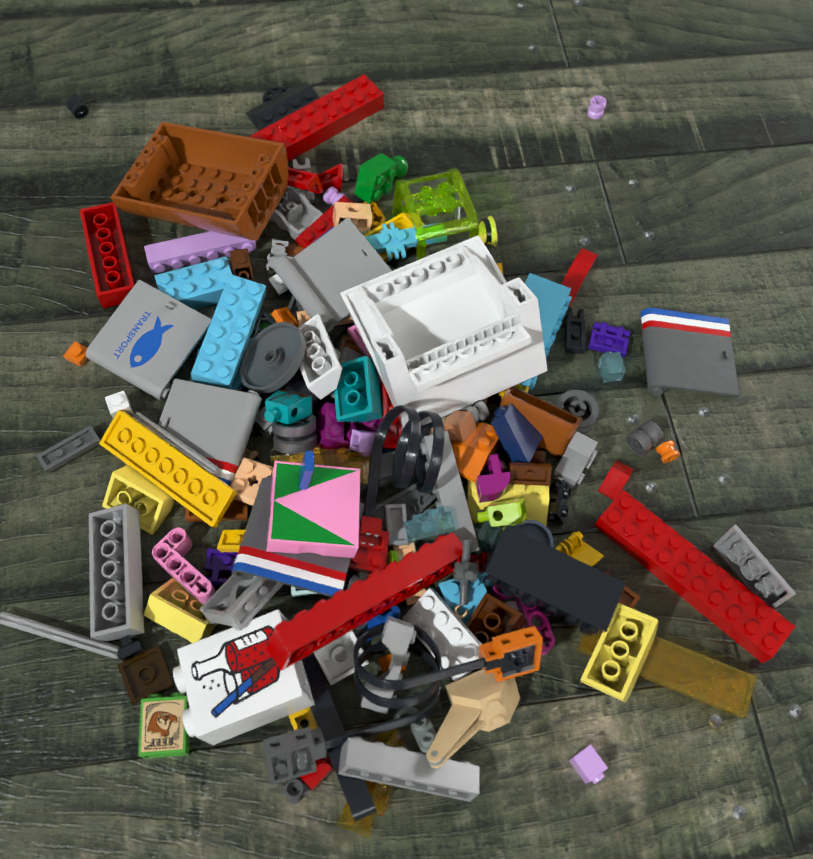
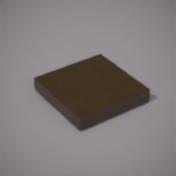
M160 645L117 664L133 706L140 704L141 699H147L148 695L161 694L176 686Z

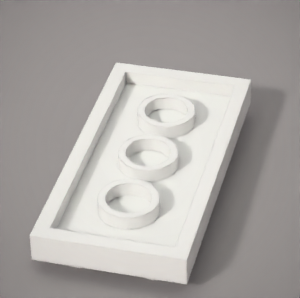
M429 588L402 618L404 621L420 627L430 635L439 649L443 668L479 659V645L482 644L433 588ZM419 638L420 641L425 645V647H426V648L430 651V653L434 656V654H433L432 650L430 649V647H429L421 638ZM471 671L452 676L451 678L455 682L466 677Z

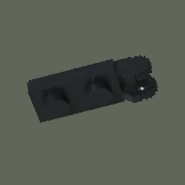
M568 307L565 326V353L584 354V309L579 308L578 318H572L573 310Z

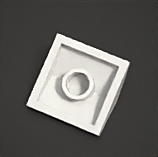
M353 631L314 652L331 686L354 673L353 649L357 639ZM362 648L358 652V657L363 652ZM367 659L362 664L363 667L369 664Z

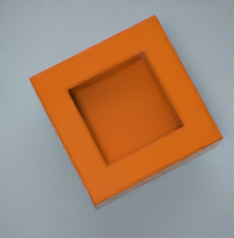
M74 341L63 356L65 360L82 367L88 359L86 358L87 347Z

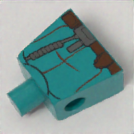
M280 388L265 401L266 412L264 417L268 422L278 421L284 424H291L312 415V397L310 395Z

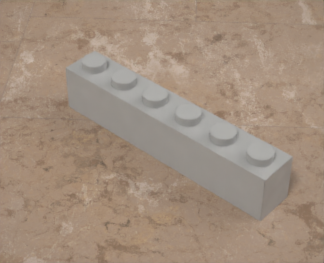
M445 431L441 467L432 493L437 496L438 501L435 502L438 514L441 513L442 515L441 528L443 534L449 535L454 532L462 544L463 539H471V553L480 549L448 431ZM433 434L424 436L422 443H420L421 452L423 455L426 454L427 462H425L427 472L432 453Z
M359 737L348 738L341 747L338 773L340 775L469 802L479 794V766L471 765L468 761L458 762L449 758L442 767L432 768L425 752L407 751L404 747H389L382 742H366Z

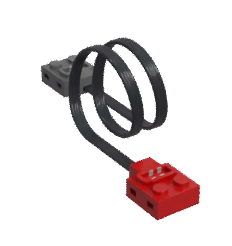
M399 405L392 408L382 419L376 431L371 450L364 516H361L359 523L358 550L355 557L350 559L348 571L371 574L376 570L381 572L386 567L390 532L381 530L382 519L375 518L382 449L389 428L401 413L407 412L409 420L401 431L394 454V487L406 489L411 482L416 465V489L418 492L429 494L438 479L444 450L445 430L443 420L439 414L425 410L417 413L412 407ZM430 416L433 423V446L426 476L425 462H427L426 454L423 455L421 452L420 443H422L424 436L430 435L431 422L423 426L420 425V422Z

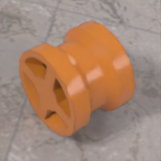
M673 440L664 442L656 447V452L661 455L663 464L674 461L680 456L679 451L675 449Z

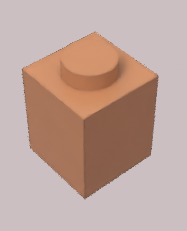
M454 411L444 422V430L448 431L450 441L465 442L477 429L472 413L468 411Z

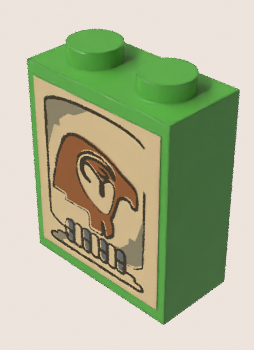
M172 693L171 697L152 694L148 695L147 699H141L139 757L146 759L189 755L190 736L184 727L182 712L190 708L188 697L184 693Z

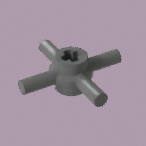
M463 539L462 562L455 561L454 581H460V605H468L469 582H476L477 563L470 562L471 539Z

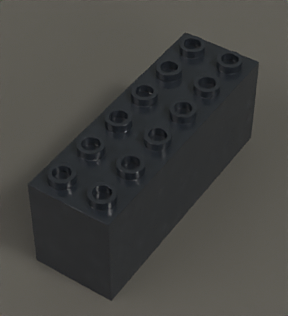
M507 525L497 533L478 575V578L482 580L481 583L490 588L495 586L502 589V594L511 598L516 596L521 599L520 602L529 607L534 605L540 608V612L552 617V615L560 618L561 623L568 626L573 624L580 628L579 631L588 636L607 632L626 584Z

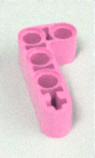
M174 528L155 545L152 550V556L168 574L204 605L216 592V589L205 576L183 558L192 548V540L184 529Z

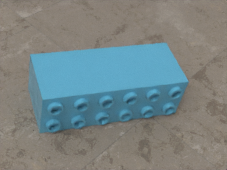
M529 273L525 285L538 298L545 356L547 358L549 349L553 345L556 333L559 331L563 317H565L572 298L569 296L571 288ZM538 375L518 385L524 387L527 385L530 386L529 389L533 390Z

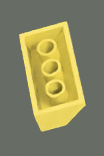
M467 479L466 501L473 524H490V521L479 522L477 511L487 509L491 502L524 497L527 512L526 520H536L546 526L549 486L508 484L506 492L499 499L479 503L476 485ZM497 510V513L503 516L502 512Z

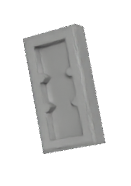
M406 504L385 505L386 531L390 532L388 547L409 545Z

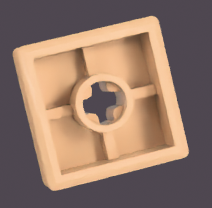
M243 458L230 484V487L237 491L234 499L253 506L262 478L272 476L273 467Z

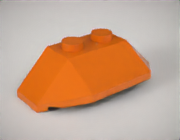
M476 423L477 429L465 442L453 441L451 443L459 475L476 483L477 476H481L485 470L489 455H494L501 444L493 426L488 423Z

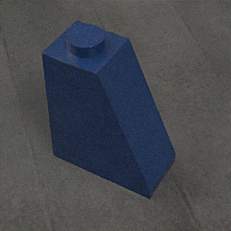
M512 403L505 407L500 406L494 412L495 416L491 422L511 462L529 463L543 436Z

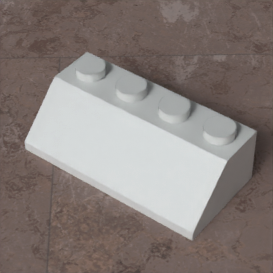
M317 314L298 327L306 341L305 355L300 365V370L307 388L319 399H322L337 389L342 366L320 315Z

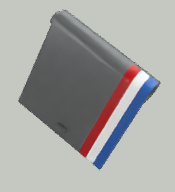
M646 308L640 312L647 390L649 393L661 395L668 388L735 397L740 395L729 320L727 318L657 308Z

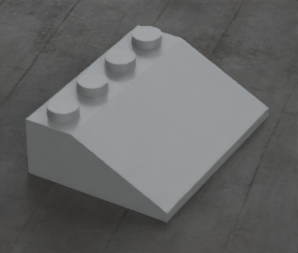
M736 524L712 546L744 586L773 609L796 594Z

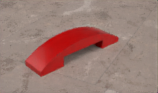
M584 248L579 251L561 284L571 288L569 296L572 298L568 306L569 308L598 257L597 254Z

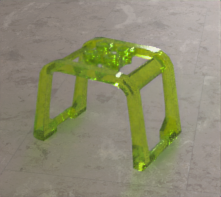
M457 168L425 177L396 181L392 213L394 217L403 212L410 215L417 239V260L426 257V240L469 231V239L477 235L479 236L477 214ZM446 177L445 182H441L436 188L423 186L420 193L411 194L408 187L411 184ZM458 192L460 199L455 200L452 197V193ZM462 206L467 214L465 218L424 227L420 219L421 215L435 216L437 213H450L455 208Z

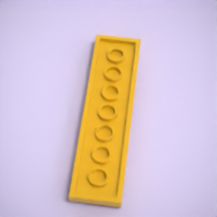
M117 411L99 443L211 527L217 528L237 494L235 489L204 470L124 411Z

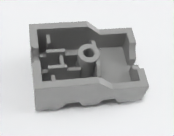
M288 186L269 220L276 222L280 229L288 231L290 236L296 240L323 213L312 206L305 195L294 187Z

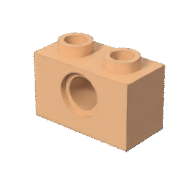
M334 202L332 216L334 227L349 217L359 231L370 232L372 222L370 204Z

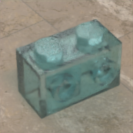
M439 509L428 511V516H424V513L413 515L412 520L404 522L408 542L455 532L451 511L440 513Z

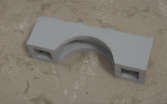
M390 616L387 617L381 641L389 648L392 654V661L387 671L379 676V678L402 680L403 674L400 671L402 665L406 666L410 654L407 652L409 643L413 644L416 637L413 623ZM368 682L365 684V687L370 692L378 696L391 699L396 698V695L393 694L394 690L381 689ZM363 696L361 697V707L387 714L388 708L375 705Z

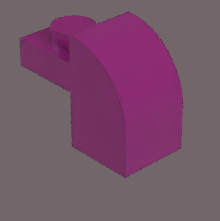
M498 454L489 455L487 462L489 475L477 476L475 485L479 503L499 499L504 495L508 487L510 472H504L503 462L499 461Z

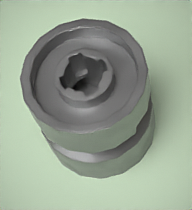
M648 420L639 426L638 429L627 435L626 442L633 453L643 456L651 450V447H655L662 442L664 435L656 423Z

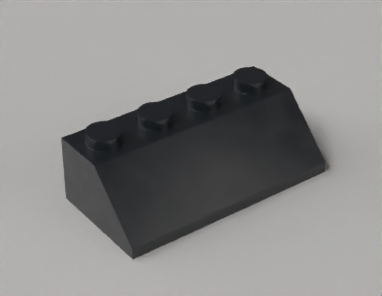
M299 84L246 112V115L258 131L316 101L320 97L311 86Z

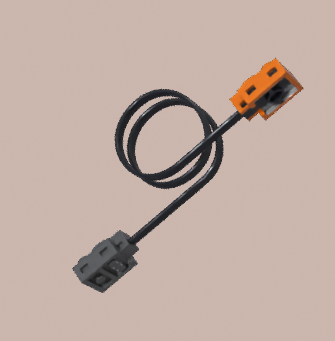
M385 623L369 628L359 636L353 649L355 683L362 696L375 705L393 709L420 704L431 697L436 691L433 700L427 707L417 713L326 740L323 738L320 727L312 730L309 727L297 729L283 735L272 736L269 739L262 740L270 785L316 772L315 760L326 757V749L342 745L348 738L359 737L363 739L423 720L434 711L440 700L441 679L483 668L485 674L493 673L497 682L538 671L543 638L535 626L493 637L492 642L479 645V659L442 669L441 655L436 643L428 633L413 624L416 636L421 638L430 647L436 662L424 648L416 643H409L407 650L421 656L429 664L433 672L403 680H387L370 674L362 666L364 661L370 656L389 649L384 643L379 642L370 646L358 657L361 646L368 639L381 634ZM359 675L369 684L386 690H404L433 683L417 695L391 699L370 692L362 684Z

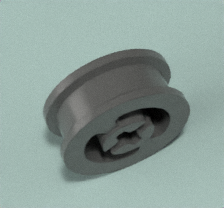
M570 390L563 393L559 397L556 407L563 410L566 405L570 404L568 412L583 419L587 410L589 418L581 421L577 432L581 434L587 433L594 426L599 414L597 401L592 395L582 390Z

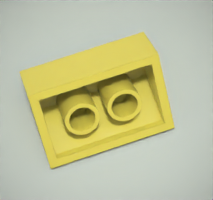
M126 465L112 472L102 507L108 509L123 504L130 505L140 512V528L153 535L172 510L175 499L133 468Z
M171 578L150 594L144 616L153 622L166 627L171 632L182 636L191 643L209 637L217 624H210L200 610L203 604L174 578Z

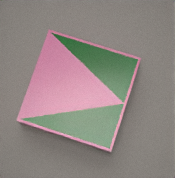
M274 461L266 551L294 554L316 553L323 556L354 558L358 550L360 469L314 465L308 489L302 490L299 489V472L302 463Z

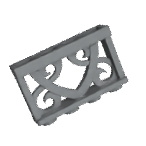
M232 575L200 610L210 624L218 623L233 626L235 630L241 631L283 584L256 576L251 580H245Z

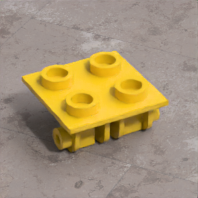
M580 531L573 532L568 540L564 539L563 543H559L558 547L555 548L589 566H594L604 557L603 554L582 540L583 535Z

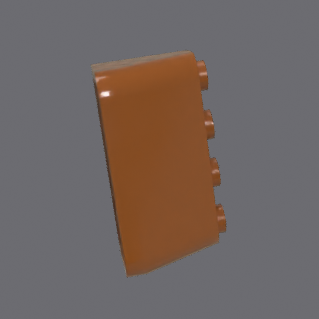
M514 386L508 388L500 406L505 407L512 403L539 431L543 437L537 448H544L555 457L563 456L582 419Z

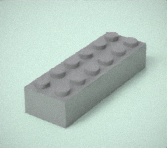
M123 504L89 513L90 638L108 642L121 639L127 635L144 633L140 512L128 504Z

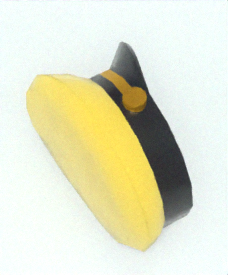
M490 215L480 220L476 229V236L480 237L484 245L496 247L498 240L497 228L494 218Z

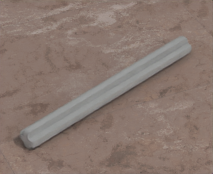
M135 413L134 419L204 470L215 476L220 472V468L141 413Z
M4 611L0 613V624L114 659L119 658L117 650L121 649L119 646Z

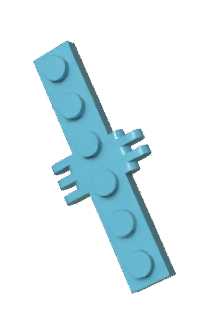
M391 222L389 223L390 229H387L386 224H382L383 230H380V234L364 236L377 253L386 252L388 261L392 260L391 254H394L395 260L399 259V253H401L402 258H406L405 248L447 241L443 222L399 230L398 227L394 228V224Z

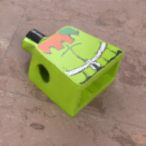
M524 497L491 502L487 509L477 511L479 522L490 521L491 527L524 523L527 518ZM497 510L501 511L503 516H500L497 513Z

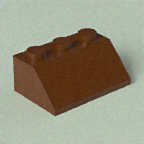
M485 593L465 625L481 644L492 642L493 637L523 629L527 621L522 613Z

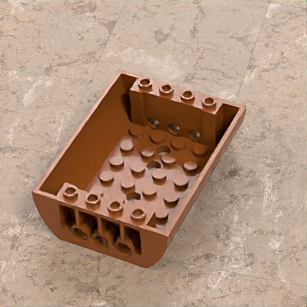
M161 122L110 198L118 208L126 213L257 241L288 188L286 149L284 143Z

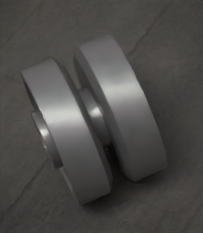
M313 414L291 424H284L278 421L272 422V430L275 433L273 444L276 451L286 454H300L317 447V433L314 432L316 430V417Z

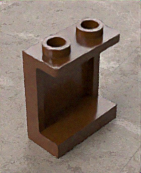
M536 450L529 463L511 462L505 451L504 468L505 472H510L509 484L550 486L552 466L551 464L544 463L545 451Z

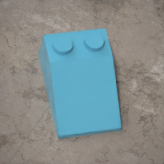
M478 570L476 582H469L468 605H462L458 610L459 615H463L467 609L469 610L468 616L462 620L464 624L467 623L485 593H487L484 584L481 583L482 580L478 578ZM453 578L439 583L437 588L438 594L454 612L455 607L460 605V581H454Z

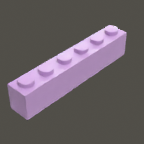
M212 231L144 246L152 274L188 265H196L222 257H230L229 251L248 248L249 253L257 250L256 241Z

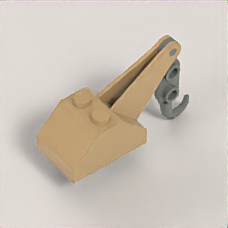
M482 669L446 685L452 706L438 733L436 734L428 718L411 724V729L419 748L427 753L426 756L432 768L442 767L479 730L490 732L510 722L520 700L515 677L497 682L493 673L485 674ZM412 706L401 708L395 714L394 719L400 718L404 714L411 715L419 711Z

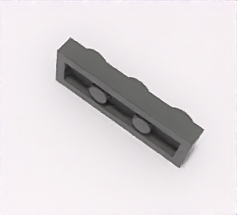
M89 425L36 455V457L48 474L99 445L100 439L92 426Z

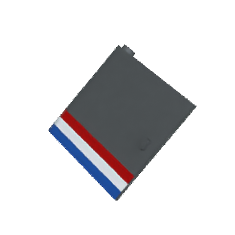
M272 476L262 478L232 574L245 580H251L256 576L332 597L337 591L343 589L351 558L323 556L316 553L294 554L266 551L271 511ZM359 503V523L364 508L363 503Z

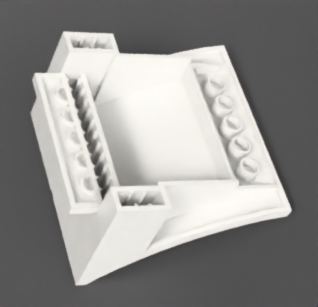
M478 235L340 293L373 360L393 407L404 405L414 408L417 413L423 410L435 412L442 418L478 400L485 399L548 371L538 298L519 277L506 282L493 257ZM406 411L398 416L402 428H404L409 420ZM430 416L424 418L420 425L423 426L432 422Z

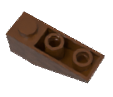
M248 248L229 251L234 275L254 282Z

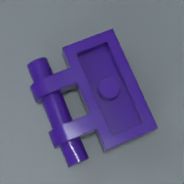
M594 322L592 329L596 330H593L591 333L588 349L624 358L630 331L625 330L621 326L614 327L607 325L605 322Z
M218 549L207 550L204 569L205 571L212 572V577L206 578L214 588L222 586L229 579L220 578V572L233 575L232 569L238 552H220Z

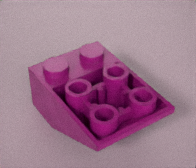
M326 402L316 412L317 447L332 451L345 447L347 451H354L349 449L352 429L369 431L366 426L370 421L338 422L335 404Z

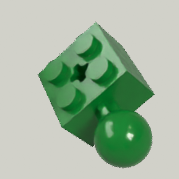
M380 153L361 164L354 194L368 204H372L382 196L389 194L393 188V179L403 177L408 171L406 159L402 156L389 158Z

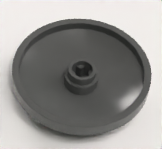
M278 322L259 332L247 346L240 362L239 374L244 386L259 394H267L285 385L297 372L305 355L306 341L301 330L289 322Z

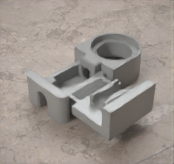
M272 240L271 253H273V257L272 254L267 255V270L273 268L274 260L277 257H283L288 254L285 252L286 246L288 247L290 242Z

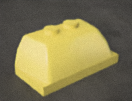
M618 603L607 632L601 634L581 677V682L625 703L630 697L653 644L658 619Z

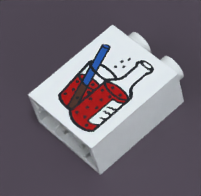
M279 610L250 620L241 631L235 630L233 627L177 649L180 666L173 668V677L178 690L182 694L187 693L190 708L183 710L182 719L190 737L196 736L209 744L215 745L315 705L302 660L281 671L267 650L270 637L275 630L274 627L284 620L289 622Z

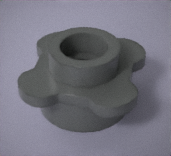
M299 777L290 779L286 785L281 786V793L288 796L291 804H297L299 798L308 792V786L303 784ZM293 787L297 788L295 792L292 791Z

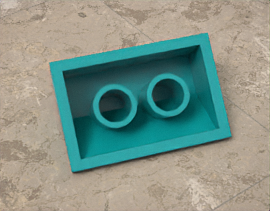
M363 356L340 363L342 371L337 389L334 390L337 421L368 422L383 418L378 371L373 360L368 356Z

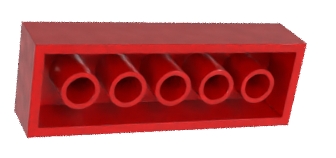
M114 202L79 209L97 298L102 308L120 305L136 283L119 210Z

